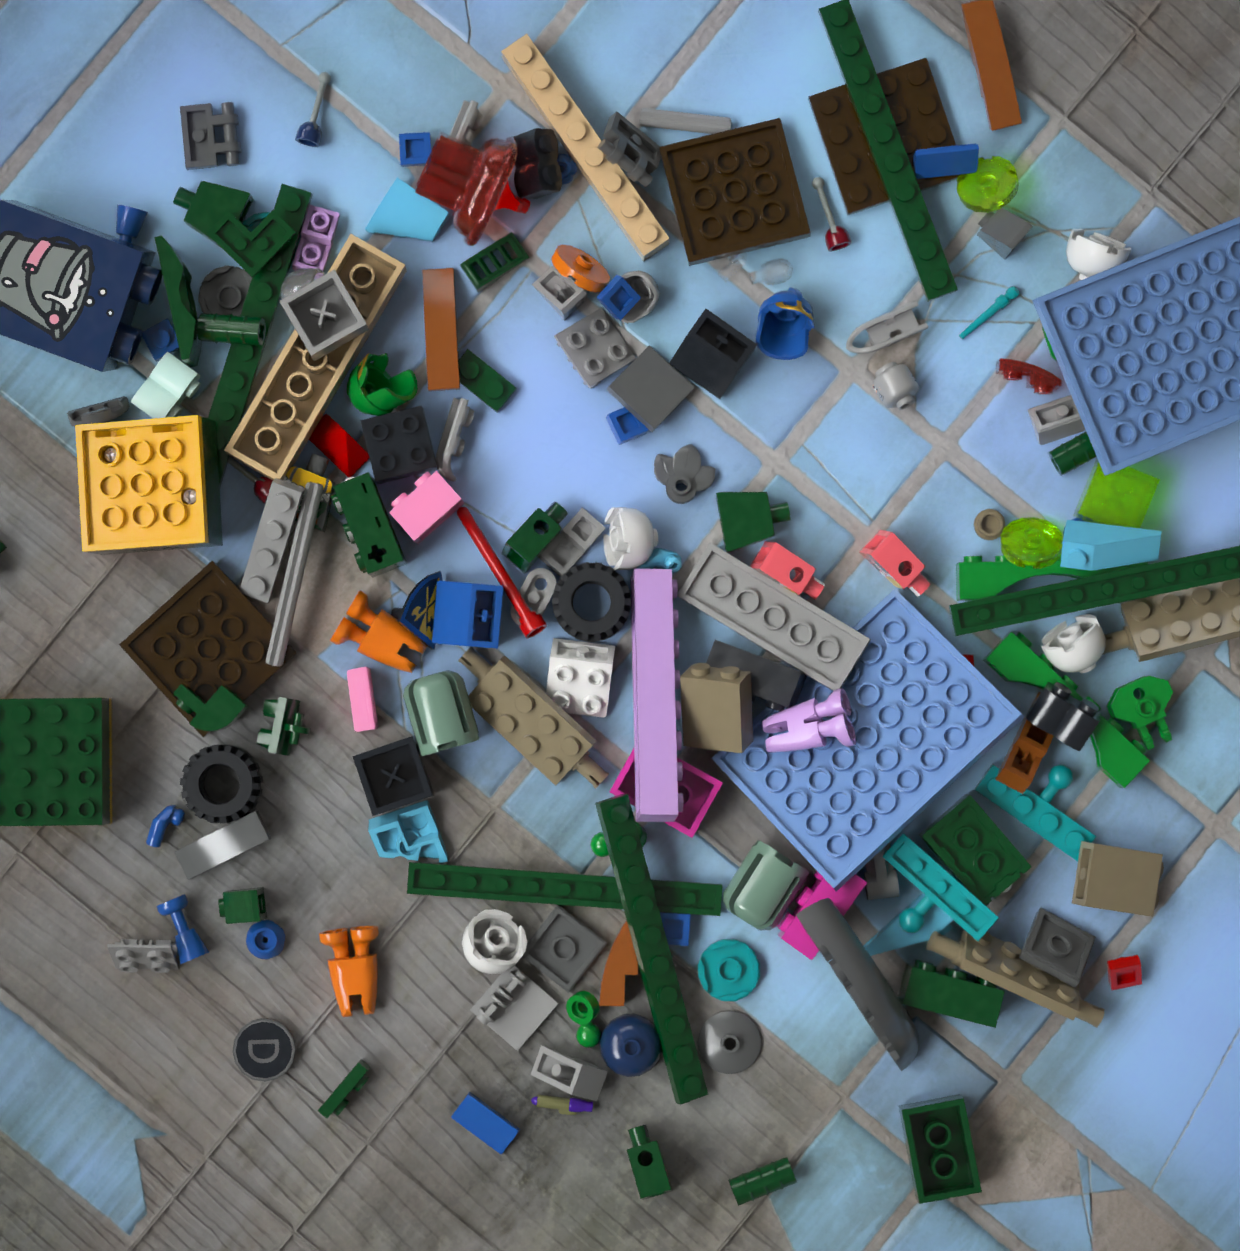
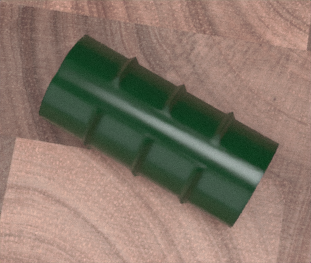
M201 313L198 318L197 336L200 341L215 342L216 344L218 342L230 343L231 345L233 343L245 344L246 346H262L264 343L266 323L263 318L248 317L247 315H218L217 313Z
M1087 432L1075 436V438L1064 444L1062 443L1048 453L1051 462L1060 476L1073 469L1075 470L1080 465L1097 457Z
M787 1157L775 1162L771 1161L770 1164L760 1168L757 1167L755 1170L742 1173L728 1180L738 1206L797 1183Z

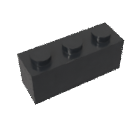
M717 640L714 641L706 662L710 667L724 668L734 666L738 667L741 671H750L752 702L755 701L756 697L767 700L766 707L779 712L796 705L807 677L801 671Z

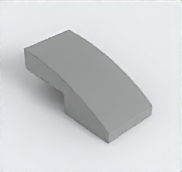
M582 507L554 541L544 550L539 559L561 577L575 565L605 530V527Z

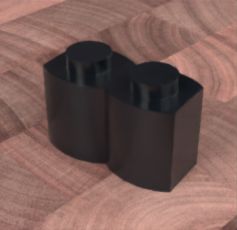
M535 128L512 137L510 150L516 167L514 184L518 196L526 199H538L560 191L562 187V174L557 162L558 141L553 129Z
M1047 682L1029 710L1026 719L1041 730L1052 734L1067 746L1081 751L1100 722L1102 714L1098 712L1099 708L1093 702L1087 699L1080 701L1070 695L1072 692L1065 685L1058 682L1055 684Z

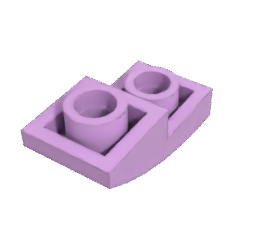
M313 205L309 206L301 230V239L292 263V270L317 277L323 276L340 213Z

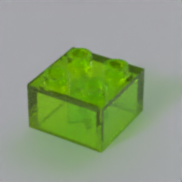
M1096 459L1073 516L1091 523L1140 528L1160 479L1129 466L1104 476L1100 463Z

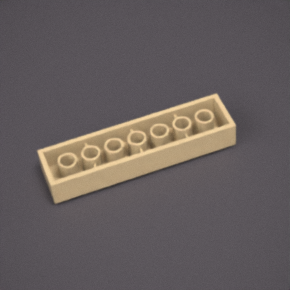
M353 234L349 235L328 273L335 269L369 330L316 361L312 359L297 331L294 330L224 450L227 455L271 480L277 478L283 481L291 466H294L407 272L404 263Z

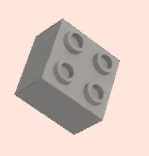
M335 269L279 301L314 361L369 330Z

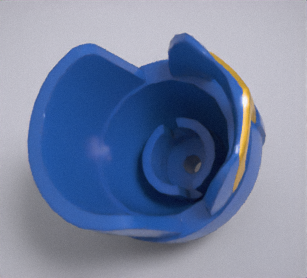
M790 287L787 291L776 292L760 306L756 344L765 355L780 360L797 359L805 355L808 350L809 331L812 328L815 329L814 316L811 305L803 298L800 290Z

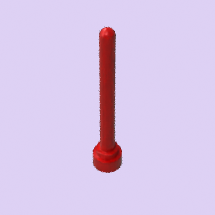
M466 507L458 508V518L521 617L519 619L521 623L519 628L526 639L539 634L547 627L545 620L541 614L530 610Z

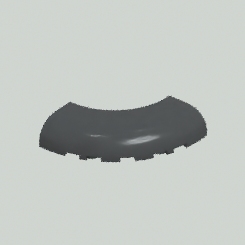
M826 898L811 904L797 913V918L825 960L830 964L832 970L899 1069L903 1071L914 1061L919 1050V1034L911 1017L832 899Z

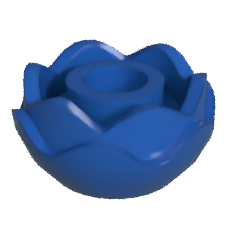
M262 920L254 923L249 928L246 936V945L255 957L267 960L279 955L284 948L285 933L274 921ZM263 937H267V938H268V942H267V943H264V942H263V940H262Z

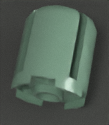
M450 670L442 671L412 680L404 688L403 698L421 756L479 740V731L465 682L458 673Z
M757 840L723 892L724 905L729 912L760 931L771 930L782 919L807 879L809 871L762 841Z

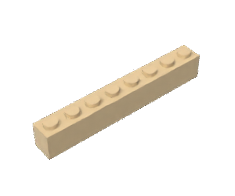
M525 34L501 51L503 61L549 127L553 129L560 143L576 163L642 261L644 262L669 245L670 238L620 166L616 163L611 164L605 159L606 155L598 149L601 139L528 34Z

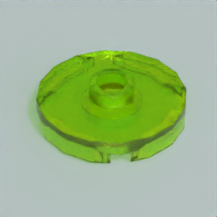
M992 156V159L985 160L984 157L978 158V169L975 173L960 174L957 178V193L960 201L966 208L975 212L988 213L1001 209L1011 202L1017 194L1019 187L1015 167L1009 160L999 156Z
M1035 517L1020 518L1004 527L1000 539L1001 552L1008 561L1016 566L1025 568V565L1033 566V569H1041L1054 564L1060 558L1063 536L1060 530L1047 520Z

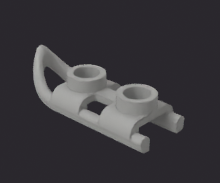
M473 100L471 102L463 101L441 154L440 164L442 172L446 178L454 183L459 182L455 173L456 157L462 160L466 158L471 147V143L466 139L470 129L476 131L483 118V114L479 113L477 109L479 103Z
M913 301L860 325L849 336L846 349L857 354L872 353L928 329L927 323L919 326L912 311V308L918 306V302ZM894 317L896 322L886 326L884 321ZM866 329L868 338L873 346L867 348L854 347L852 342L855 337ZM896 330L901 331L902 334L893 338L889 335Z
M453 398L436 452L438 471L443 477L453 482L456 481V477L451 470V456L459 457L462 454L465 441L459 436L462 427L468 428L474 417V410L467 407L469 400L463 398L460 400Z

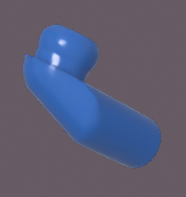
M176 805L167 806L152 821L146 843L152 847H161L166 828L170 823L176 826L180 825L185 815L184 811L177 809Z

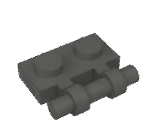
M233 102L221 104L222 115H213L211 103L180 106L185 167L187 170L218 167L217 155L226 154L227 166L239 165L238 153H241V143L237 142L236 126L239 125L238 115L234 113ZM214 127H223L225 142L216 143Z
M616 111L608 119L603 134L605 139L600 142L598 149L606 155L605 159L611 164L616 163L627 172L626 176L633 182L638 181L644 187H647L653 179L649 174L658 168L661 159L660 146Z

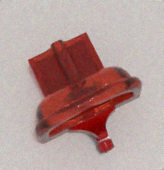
M440 131L415 186V193L453 210L452 220L454 228L459 234L464 236V242L468 246L477 244L495 210L505 208L526 214L531 203L526 198L522 199L514 195L508 183L519 150L514 137H508L506 140L490 139L481 148H476Z

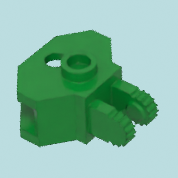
M1143 676L1114 690L1106 705L1110 717L1128 722L1133 729H1137L1148 751L1154 748V741L1148 732L1147 724L1155 721L1160 737L1165 742L1172 740L1171 733L1164 719L1167 716L1164 709L1173 694L1168 680ZM1135 689H1138L1140 692L1138 699L1133 694Z

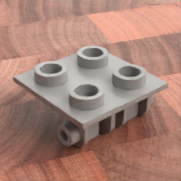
M602 308L554 335L558 342V347L561 346L568 357L567 360L573 364V369L577 370L584 380L583 384L591 389L601 383V380L636 359Z
M121 939V942L107 945L115 968L123 972L133 973L137 972L138 969H151V971L156 973H167L170 969L178 970L179 968L175 957L178 956L177 946L172 940H156V945H154L153 940H149V944L145 945L144 939H140L138 945V940Z
M514 966L500 974L470 1011L477 1016L480 1022L488 1025L518 1051L558 1005V1002Z

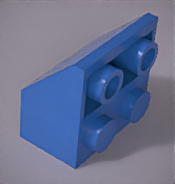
M437 581L432 643L498 649L503 586Z

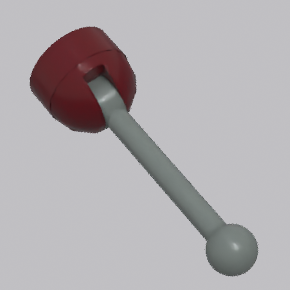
M816 177L812 181V186L818 191L830 226L825 235V243L829 252L837 251L849 246L852 242L847 230L841 226H836L823 190L824 180Z
M229 457L228 463L254 483V494L265 504L273 480L267 477L258 479L232 457Z

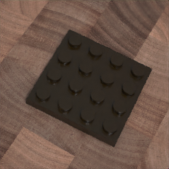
M927 58L877 74L913 172V155L916 150L956 146ZM844 84L808 96V101L847 216L889 202L846 85ZM966 174L916 178L920 191H924L963 178Z
M780 118L659 147L689 266L811 237Z
M214 561L205 566L119 644L189 723L196 716V713L193 711L189 715L176 704L179 698L173 693L180 684L188 686L206 703L221 685L227 686L239 698L245 701L297 654L288 644L282 666L277 667L266 663L273 626ZM196 729L203 738L211 732Z

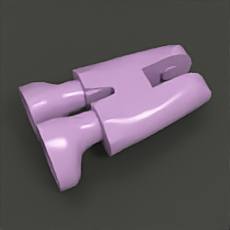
M843 688L834 690L827 700L818 703L813 698L764 719L762 725L763 731L766 733H778L788 730V733L775 735L765 740L767 752H787L826 746V737H836L846 747L855 745V731L850 719L847 717L851 715V707L845 690ZM834 716L830 720L823 721L824 717Z

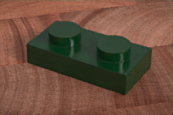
M469 349L458 360L460 384L498 413L517 388Z
M360 1059L318 1109V1112L326 1119L332 1113L338 1116L349 1103L345 1098L352 1089L358 1092L370 1078L365 1074L370 1067Z

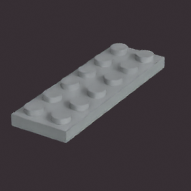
M712 543L708 544L677 594L680 599L832 691L842 688L871 641L860 632Z

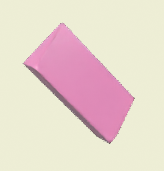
M361 667L348 670L347 680L354 730L356 732L376 730L378 728L371 669L369 667Z

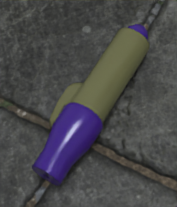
M538 1095L531 1099V1102L537 1107L557 1109L560 1114L576 1115L577 1112H592L593 1102L579 1098Z

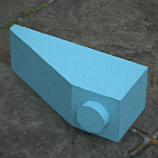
M1067 520L1062 541L1060 567L1093 571L1156 561L1159 559L1162 531Z
M922 892L863 946L869 955L872 956L928 941L934 931L941 935L947 934L953 927L950 924L953 919L934 904L924 915V925L921 930L916 933L905 932L900 927L899 916L905 909L914 908L925 896Z

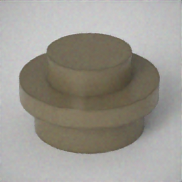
M986 509L978 513L974 520L976 534L984 540H994L1000 537L1005 530V520L1002 514L994 509Z

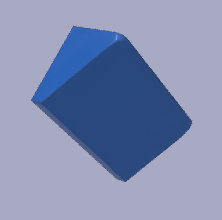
M978 144L916 150L913 155L915 177L922 179L975 173L978 169Z
M470 1091L451 1116L453 1120L499 1154L504 1152L520 1130V1128Z

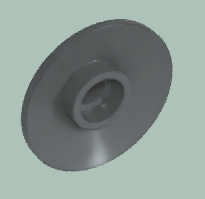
M723 1011L711 1016L704 1023L699 1033L698 1047L701 1057L713 1070L724 1074H735L749 1068L757 1059L761 1047V1038L758 1028L749 1017L736 1011ZM727 1038L735 1039L736 1045L733 1049L725 1048L724 1041Z

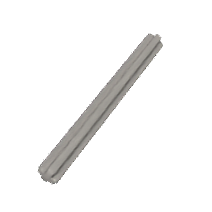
M307 482L269 643L266 663L272 666L280 667L284 662L321 501L323 485L314 482Z

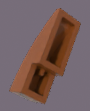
M1038 692L1029 710L1031 709V707L1033 706L1041 692ZM1025 716L995 780L1023 794L1032 783L1040 762L1047 753L1054 736L1033 725Z
M627 920L616 936L605 963L599 1006H624L625 975H638V961Z

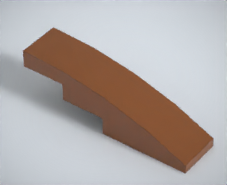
M974 0L962 3L961 7L972 63L976 68L981 97L984 99L989 129L994 131L1021 124L1022 120L994 2L993 0Z
M454 268L422 270L428 391L460 390Z

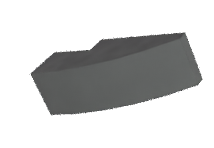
M254 811L175 851V855L187 879L190 880L272 838L259 811Z

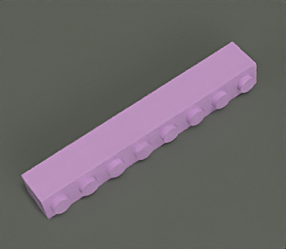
M634 569L630 577L636 822H674L678 812H683V794L678 793V781H682L683 768L682 762H677V750H681L682 735L681 731H676V720H680L681 703L680 701H675V689L680 687V671L675 670L674 659L679 657V640H674V628H678V610H673V598H677L678 584L677 580L672 579V569Z

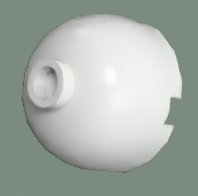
M1073 229L1071 231L1066 249L1067 261L1072 269L1080 273V280L1128 261L1131 248H1125L1126 244L1095 232L1090 237L1083 236L1085 232L1083 229Z
M612 507L608 511L604 525L610 524L609 535L603 534L607 563L609 566H615L613 568L615 570H628L641 566L649 559L653 548L658 544L657 530L653 528L651 521L645 513L637 509Z
M1091 614L1076 616L1077 622L1068 627L1066 621L1051 629L1043 637L1042 643L1044 646H1041L1047 659L1057 669L1069 673H1087L1096 667V662L1101 658L1105 650L1106 639L1096 616Z
M497 909L484 910L475 916L465 928L462 939L464 955L469 964L476 970L486 974H502L513 968L526 952L527 938L525 930L521 925L518 927L512 921L513 917L510 914Z

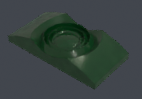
M157 236L154 238L181 359L189 367H195L198 365L202 341L197 336L198 318L190 286L192 276L171 245L163 236Z

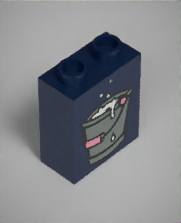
M0 200V335L100 372L116 370L118 361L130 365L136 356L142 338V330L131 326L137 305L140 302L150 306L157 295L162 280V270L151 266L156 252L19 201Z

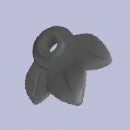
M692 444L680 448L674 455V458L657 454L654 461L656 479L666 486L668 498L678 504L690 502L695 497L696 492L708 489L715 478V468L701 466L700 453ZM683 483L687 486V489L679 491L676 489V485Z

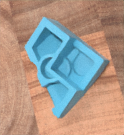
M397 177L365 230L370 234L380 233L400 238L410 237L433 242L449 219L450 214L447 210Z
M428 800L369 819L368 832L379 857L395 858L402 856L408 860L417 861L419 857L439 859V863L448 862V854Z

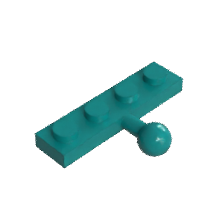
M992 763L975 787V790L1078 862L1081 841L1092 843L1096 835L1050 804L1060 789H1066L1071 785L1073 781L1071 769L1062 764L1052 767L1048 774L1049 783L1040 796H1038L1028 788L1022 794L995 780L1000 768Z
M904 833L883 855L885 860L925 894L914 908H907L900 914L899 924L905 932L916 933L921 930L924 925V915L934 904L941 908L978 942L999 919L994 912Z

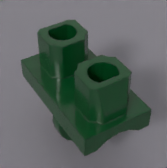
M284 697L265 700L263 715L274 718L272 730L261 728L258 732L256 743L267 748L269 753L289 756L292 744L298 745L300 734L310 735L311 728L302 727L304 714L298 713L300 701Z

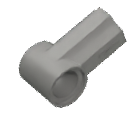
M890 842L865 865L864 881L867 882L865 885L867 900L899 897L896 869H893V866L883 858V855L891 848Z

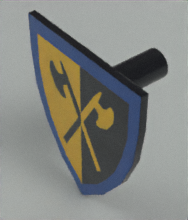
M441 571L427 575L418 582L408 595L403 608H393L391 615L398 619L397 622L431 650H434L436 643H432L436 583L437 581H443Z

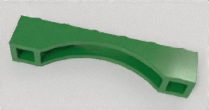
M1010 555L995 556V562H982V556H964V562L956 564V600L973 601L996 596L1003 589L1017 581L1035 576L1057 575L1080 579L1148 565V562L1090 571L1060 567L1061 555H1057V561H1045V555H1027L1026 561H1014V556Z
M1008 632L983 659L1005 681L1021 682L1041 689L1045 687L1047 682L1052 684L1058 682L1068 687L1072 692L1070 695L1080 701L1084 699L1076 692L1078 688L1076 683L1066 675L1061 678L1052 670L1054 666L1042 653L1040 656H1037L1030 649L1033 644L1020 632L1016 635L1013 632ZM1089 696L1085 698L1099 708L1098 712L1101 710V707ZM1101 716L1100 722L1090 735L1095 751L1096 765L1119 788H1125L1150 762L1145 756L1147 750L1135 739L1131 742L1122 735L1123 727L1114 719L1110 718L1107 721Z

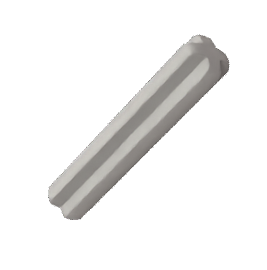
M643 108L640 111L639 123L645 127L708 134L731 130V119L728 117Z

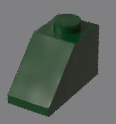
M264 887L223 892V898L218 900L220 917H225L226 924L259 922L267 918Z

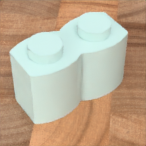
M167 351L134 395L131 403L153 419L178 417L182 411V408L179 407L186 396L188 398L193 397L199 389L201 383L198 380L201 375Z

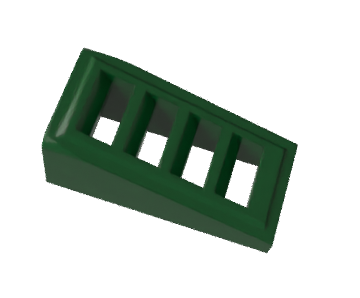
M510 232L461 263L460 267L479 293L529 259V256L514 234ZM507 243L510 244L518 256L514 260H512L504 248V245ZM499 250L507 264L502 266L493 253ZM487 257H489L497 269L493 273L483 261ZM477 264L486 275L483 279L479 277L473 268Z

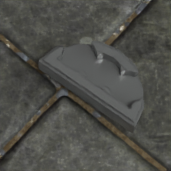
M123 396L68 411L67 416L71 426L74 427L81 424L105 423L128 411L130 405L127 397Z

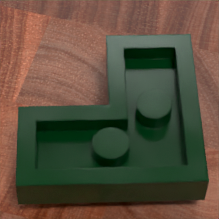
M274 210L252 232L227 211L207 234L254 278L296 232Z

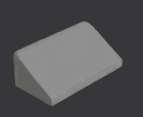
M1071 395L1028 409V414L1040 445L1086 431Z

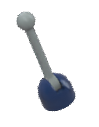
M322 72L318 77L320 85L310 121L300 125L297 130L295 140L306 146L319 147L322 138V131L316 124L326 84L331 80V76L327 72Z

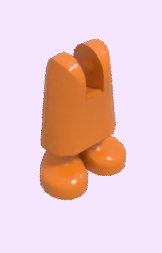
M361 590L356 595L346 615L370 626L368 632L344 617L330 639L336 645L346 641H354L360 644L357 652L380 663L412 673L417 665L409 661L407 657L397 654L402 644L405 643L408 645V648L424 654L428 647L397 622L398 619L382 609L378 615L374 613L368 606L367 594Z
M357 926L350 929L355 950L354 957L349 956L348 928L320 932V942L323 945L332 947L335 958L328 959L327 962L332 986L342 1016H353L351 995L358 994L362 996L361 1003L364 1015L374 1014L377 1000L378 967L377 954H369V946L371 941L379 935L378 926Z

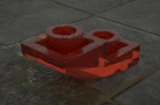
M999 358L996 361V374L1003 375L1004 380L1012 381L1022 380V376H1026V388H1034L1035 394H1053V389L1057 390L1061 387L1062 380L1043 368L1012 359Z

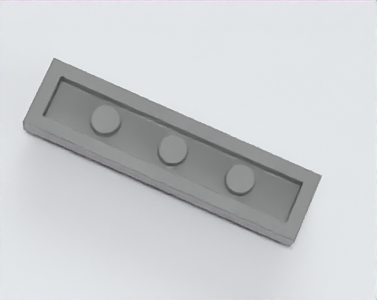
M277 478L272 481L239 589L244 595L266 603L270 601L305 490L304 488Z

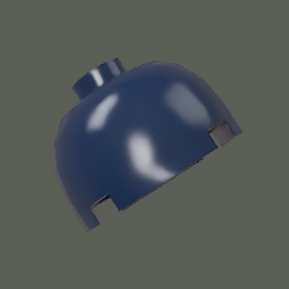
M635 1013L622 1014L611 1020L603 1030L600 1039L601 1056L606 1065L616 1074L626 1077L641 1076L652 1070L659 1061L662 1052L655 1024L646 1017Z

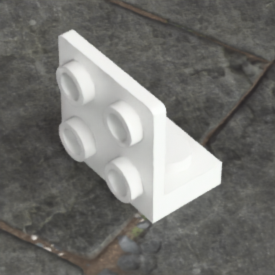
M553 638L546 694L566 713L606 717L615 646Z

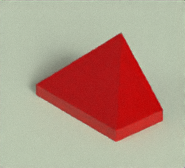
M327 413L321 418L309 439L348 478L352 477L370 459L369 454Z

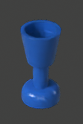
M117 205L116 233L120 235L119 239L131 243L132 238H137L148 212L129 206Z
M185 894L156 906L162 916L170 914L178 935L174 938L180 964L209 953L194 928L189 929L181 910L188 905Z

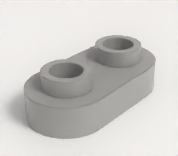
M545 568L534 569L527 575L519 590L527 605L537 614H541V616L554 594V588L557 584L555 576ZM540 578L545 579L547 587L544 590H538L535 587L536 580ZM512 605L511 617L520 626L519 619L521 617Z

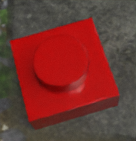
M1138 955L1107 961L1108 982L1111 991L1142 984V969Z

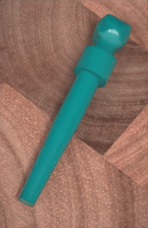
M1013 286L1009 287L1006 290V294H1001L995 299V303L972 322L959 337L964 339L998 310H1003L1010 304L1009 301L1011 299H1016L1019 296V290Z

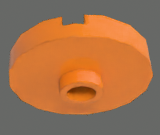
M562 244L556 248L552 255V263L558 272L566 278L569 275L576 279L574 283L582 289L590 292H601L610 281L607 270L592 256L578 248Z

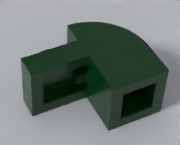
M180 684L173 693L179 698L176 704L189 715L193 711L196 713V716L189 724L203 731H220L230 727L249 707L247 703L225 685H221L207 703L185 684Z

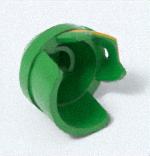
M368 353L352 370L347 382V395L350 397L354 407L364 414L376 416L389 414L398 406L416 396L418 384L414 372L408 369L391 377L385 371L389 362L388 354L375 355Z

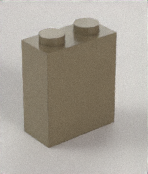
M707 663L691 665L680 676L683 746L743 753L753 742L751 672L741 671L738 667L734 666L716 668L710 667Z
M1081 841L1072 904L1153 917L1154 910L1159 902L1157 890L1159 879L1164 870L1163 854Z

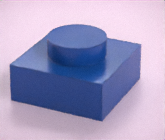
M430 132L399 134L401 167L432 165Z
M616 275L596 297L612 316L620 321L641 299L637 292L619 275Z
M168 318L142 332V337L156 362L161 360L167 351L172 354L179 350L175 329Z
M625 407L606 416V420L619 445L645 435L649 431Z
M660 912L668 945L688 946L690 914Z

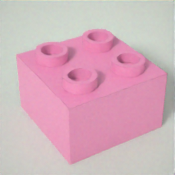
M427 471L414 483L417 488L409 495L404 492L391 503L393 509L389 513L417 544L421 543L455 513L458 508L465 504L437 471L432 475Z

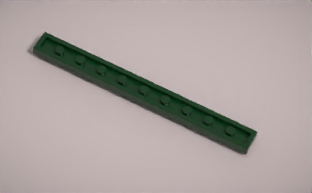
M841 0L819 8V16L926 300L929 302L956 292L958 290L850 2L849 0Z
M285 184L281 185L274 211L296 234L252 278L240 316L247 315L248 317L265 319V340L262 346H246L245 344L234 343L230 346L208 419L216 421L219 487H221L230 457L224 450L242 420L313 196L311 192Z
M1240 546L949 605L955 636L1238 579L1240 578Z
M623 793L596 802L595 805L655 1028L660 1039L661 1050L675 1102L681 1105L709 1094L629 796Z
M409 862L407 894L623 909L616 879L613 876ZM651 879L659 912L720 916L722 884Z

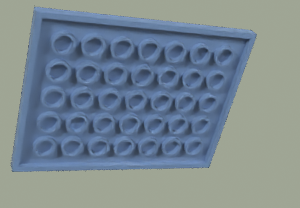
M1240 217L1032 300L1104 476L1240 420Z
M896 589L888 594L853 627V629L871 640L842 686L850 702L851 715L847 717L850 719L855 731V745L846 747L836 737H826V746L787 752H767L765 740L775 735L788 733V730L778 733H766L763 731L762 721L779 712L766 707L753 719V742L743 753L719 751L712 757V760L836 892L1024 718ZM807 676L796 705L813 698L818 703L827 700L833 691ZM834 716L824 717L823 721L830 720Z

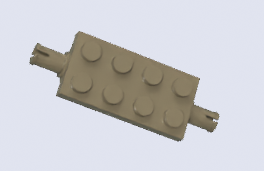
M1240 578L1122 603L1121 613L1125 626H1123V630L1104 634L1106 647L1102 655L1128 648L1129 650H1134L1138 661L1142 662L1240 637Z
M470 647L458 660L459 663H462L479 679L477 681L479 684L468 695L472 709L555 786L570 770L574 771L576 769L595 789L609 775L608 772L604 771L588 756L590 754L588 750L597 741L506 656H503L496 665L493 664L491 666L473 647Z
M965 930L962 932L961 941L959 942L941 935L937 931H934L928 940L927 950L951 959V963L959 966L960 969L1066 1018L1074 1020L1076 1017L1097 1028L1104 1017L1105 1009L1081 999L1079 995L1080 982L1074 988L1020 959L1019 956L1022 949L1012 942H1004L992 936L989 932L978 942Z

